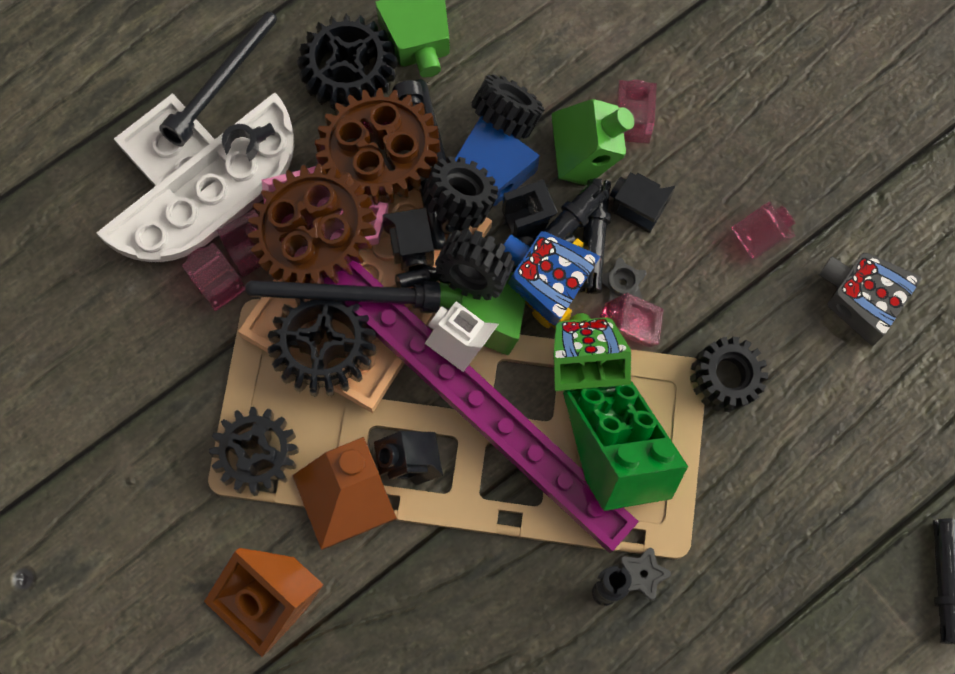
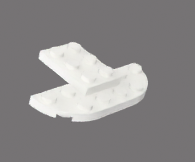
M275 92L235 123L248 125L252 129L271 123L276 132L275 135H271L265 141L259 143V151L251 161L248 160L246 155L250 139L246 137L236 138L226 155L222 145L223 133L214 139L197 119L193 122L195 125L192 129L193 135L184 146H177L168 141L160 132L159 126L169 114H175L178 111L182 112L185 108L173 93L115 137L114 140L155 187L96 232L100 239L116 252L132 259L146 262L172 261L200 250L251 210L254 203L262 201V180L286 174L294 151V133L291 120L285 105Z

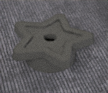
M617 258L611 272L602 274V284L609 289V303L613 305L623 298L636 302L641 301L642 296L638 285L646 276V271L636 270L632 266L627 265L622 258ZM625 280L626 285H620L619 281Z
M648 548L639 558L622 556L620 559L623 567L630 572L632 577V583L628 590L641 591L650 601H654L657 584L671 576L669 570L657 564L654 549ZM642 570L647 571L648 575L646 578L641 577L640 572Z

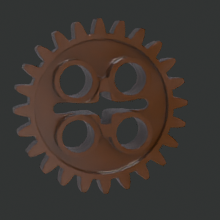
M378 88L376 96L370 98L368 92L363 90L362 100L357 101L352 95H349V106L344 107L336 103L337 116L325 114L327 126L318 127L320 139L315 140L318 164L322 165L326 174L333 166L338 169L341 176L346 172L350 173L354 183L360 182L365 190L364 194L372 196L374 205H378L380 197L386 195L390 203H394V193L397 192L408 198L407 187L410 185L420 190L422 188L420 176L428 178L431 173L430 166H434L438 162L437 153L441 150L438 139V126H434L432 113L425 114L422 102L413 106L411 95H407L400 101L397 90H393L388 98L384 97L382 88ZM362 122L369 124L378 146L376 143L371 142L369 131ZM384 122H392L388 125H380ZM358 138L356 141L346 142L349 139ZM379 148L385 149L386 158L395 170L390 171L387 168ZM410 150L406 154H398L399 151ZM370 166L377 167L372 171H363Z
M317 164L314 173L311 174L306 166L302 165L300 176L297 177L290 170H287V181L285 183H281L275 178L272 180L276 188L273 193L266 190L261 191L266 199L265 204H253L254 209L260 216L248 219V222L256 229L248 234V238L256 244L251 248V251L257 258H260L258 261L260 266L265 271L269 270V274L276 281L282 278L283 282L297 281L298 283H310L313 280L314 283L324 284V278L329 277L335 284H338L337 272L342 270L351 276L353 274L349 266L351 261L360 264L364 262L358 253L360 249H372L371 244L365 237L376 235V230L369 223L377 219L373 210L369 208L373 203L369 196L364 194L365 190L360 182L354 183L352 176L348 172L341 176L335 166L326 174L322 165ZM330 197L326 204L317 207L321 199ZM294 214L290 221L281 224L284 217ZM344 229L339 238L330 240L335 231ZM308 246L304 254L294 257L298 249Z

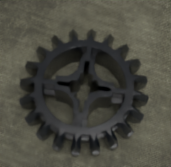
M347 13L341 22H337L331 15L329 19L330 25L324 26L318 22L316 26L317 33L307 32V43L301 44L299 49L301 54L297 60L298 67L301 70L299 75L301 82L307 84V92L310 96L316 95L317 101L321 105L330 100V107L335 111L336 103L344 104L345 107L349 106V95H352L357 101L362 100L363 90L368 92L370 98L376 96L378 88H382L383 93L388 94V82H394L396 77L394 69L397 67V57L394 55L395 46L392 41H389L387 32L385 30L378 31V25L375 21L365 26V19L361 15L355 22L350 20V16ZM330 51L332 57L325 62L326 66L319 70L322 58ZM375 56L377 58L376 64L366 76L364 67L369 64V59Z
M295 299L296 308L284 304L282 310L286 318L274 317L273 324L278 330H272L268 333L269 341L274 343L268 347V353L270 357L276 358L272 362L274 370L276 372L283 371L281 375L282 381L288 384L295 380L294 387L299 393L309 385L310 394L314 397L319 394L320 387H325L327 395L332 397L334 395V385L340 384L341 389L347 392L349 390L348 378L360 382L362 374L359 369L370 370L372 364L368 356L376 354V346L370 343L376 339V333L373 329L366 328V322L369 320L368 315L355 316V312L359 310V307L362 308L359 303H355L347 308L345 306L346 301L312 299L307 302L304 299ZM317 319L313 326L301 328L304 324ZM334 319L345 324L352 331L355 339L346 338L345 334L334 331L332 320ZM326 330L328 342L323 344L319 355L316 345H319L321 340L324 339ZM290 347L299 348L301 353L309 354L311 356L312 368L297 362L290 354ZM346 358L340 364L327 369L331 360Z

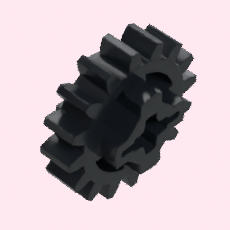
M251 407L247 417H244L239 410L234 411L236 421L231 424L223 419L221 423L225 428V432L223 434L213 433L212 435L213 439L219 443V447L210 448L209 453L212 457L220 459L212 465V468L216 473L225 471L220 480L226 486L235 480L234 489L237 493L241 494L246 486H249L253 496H258L260 486L263 485L271 493L274 491L272 481L278 479L286 483L288 480L283 471L285 468H296L295 462L289 458V455L299 453L297 445L289 444V442L296 438L293 429L283 431L287 425L285 418L280 417L273 421L274 414L271 409H267L263 416H259L257 409ZM252 427L251 430L238 435L244 429ZM272 432L279 438L280 451L270 446ZM258 444L264 453H254L250 458L244 449H255ZM229 451L238 457L236 471L229 462ZM271 467L266 473L256 476L257 472Z

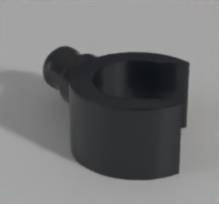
M271 123L254 129L245 124H234L224 131L222 145L227 155L232 142L236 138L246 137L250 139L246 155L248 160L251 161L259 151V143L265 141L267 137L275 135L276 132Z

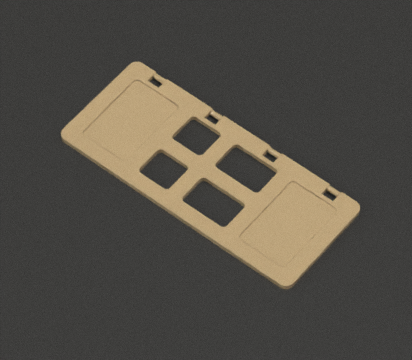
M253 299L244 304L240 313L217 433L223 434L225 432V428L221 423L223 419L231 424L236 421L234 412L236 410H239L244 417H247L251 407L257 409L259 416H263L267 409H271L274 414L273 421L280 417L285 418L287 425L283 431L293 429L296 438L289 442V444L297 445L299 453L289 455V458L295 462L296 468H285L283 471L288 481L283 483L278 480L276 493L259 491L258 496H253L249 486H246L241 494L237 493L234 489L235 480L226 486L220 480L225 471L216 473L212 468V465L220 459L212 457L208 483L212 491L217 495L305 508L292 475L325 452L362 437L365 438L368 444L369 433L373 428L435 432L436 436L454 438L458 442L452 488L450 492L442 494L384 486L388 496L400 497L398 510H394L397 521L605 550L544 492L542 503L538 506L483 499L479 493L485 449L491 443L456 410L381 399L374 412L371 413L335 391L332 397L328 396L325 387H320L319 394L314 397L310 394L309 385L299 393L294 387L295 380L285 384L281 378L283 371L276 372L272 366V362L276 358L270 357L269 353L240 337L239 329L260 299ZM520 334L518 342L509 355L483 346L471 361L470 366L493 387L497 365L502 361L554 368L553 353L555 339ZM631 349V381L677 448L688 468L671 500L624 507L639 521L632 530L645 531L644 543L637 544L622 541L614 551L643 554L648 548H653L655 557L679 559L690 550L704 403L701 400L705 397L702 392L698 395L695 394L693 389L698 387V383H691L690 376L695 373L694 370H690L691 365L697 360L696 358ZM556 391L552 419L549 421L528 420L582 469L563 395L564 391ZM252 427L244 429L238 435L251 430ZM272 432L270 446L280 451L279 438ZM215 441V447H219V443ZM258 444L255 449H244L250 458L254 453H264ZM229 451V462L236 471L238 457ZM271 467L257 472L256 476L266 473ZM499 511L522 514L521 527L497 524Z

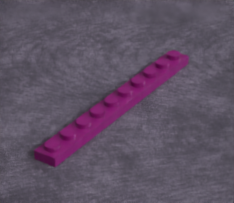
M351 261L349 264L353 273L351 276L342 270L337 272L339 278L337 285L384 287L364 267L354 261ZM329 277L324 278V284H335ZM345 302L347 308L355 303H359L362 308L359 307V310L355 312V316L368 315L369 320L366 322V328L373 329L376 337L607 552H613L639 521L624 507L603 511L585 481L583 469L470 365L462 372L426 345L425 342L433 331L404 304Z

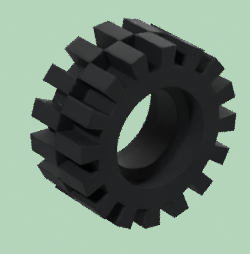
M495 74L486 76L471 102L472 108L476 109L475 113L478 116H483V121L492 123L494 125L493 128L496 130L502 129L504 134L510 136L512 133L515 138L519 139L521 137L525 139L530 136L544 113L543 104L541 101L536 100L537 97L534 94L527 93L528 89L523 86L520 88L517 86V82L513 80L509 82L506 77L500 76L499 78Z
M453 156L447 157L446 161L443 158L438 160L422 189V194H424L423 202L424 204H429L428 211L430 213L437 211L438 215L436 218L441 222L444 218L448 219V225L455 227L457 222L460 223L461 229H467L469 224L472 228L478 227L479 223L482 224L498 196L496 195L498 186H493L495 179L493 176L486 177L488 171L484 167L478 170L476 168L478 163L471 161L470 165L466 164L463 157H459L457 162Z
M463 229L462 232L455 230L448 236L435 262L437 266L435 270L437 274H442L440 279L443 282H451L449 285L451 289H461L462 295L467 296L470 293L473 295V299L480 300L481 296H483L485 300H491L492 296L497 298L502 293L512 272L514 261L511 260L512 255L510 252H504L506 247L502 243L497 245L493 243L495 238L489 235L486 239L482 237V232L475 231L474 235H472L469 229Z
M733 336L729 340H727V337H723L716 342L714 341L695 357L697 360L691 365L690 370H694L695 373L690 376L691 383H698V387L693 390L696 395L701 392L704 394L705 397L701 400L702 403L707 405L712 402L714 403L713 410L719 411L724 408L725 412H731L759 398L758 394L764 392L766 385L762 384V382L768 380V373L761 372V369L766 367L767 364L765 359L759 362L756 359L761 354L758 348L753 351L749 350L751 342L745 340L739 343L740 337ZM720 361H730L739 369L741 382L737 388H727L719 381L716 368Z

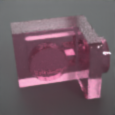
M770 201L731 227L750 257L754 260L784 239L790 240L796 236L791 229V226L796 223L783 205L777 208Z
M626 293L606 302L601 311L600 318L607 317L612 319L623 337L650 348L659 344L664 309Z

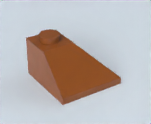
M364 437L325 452L292 475L321 550L397 519Z
M239 548L233 553L204 602L263 657L307 610L324 584L294 557Z

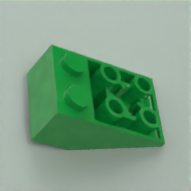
M631 381V385L564 390L563 395L585 481L603 511L671 500L688 465L634 383Z

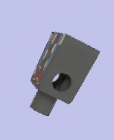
M862 253L851 268L831 256L819 276L838 287L828 301V307L872 346L886 334L922 279L910 271L869 253Z

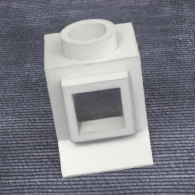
M456 301L449 311L442 306L432 318L428 326L433 329V332L425 344L464 372L499 324L485 323Z

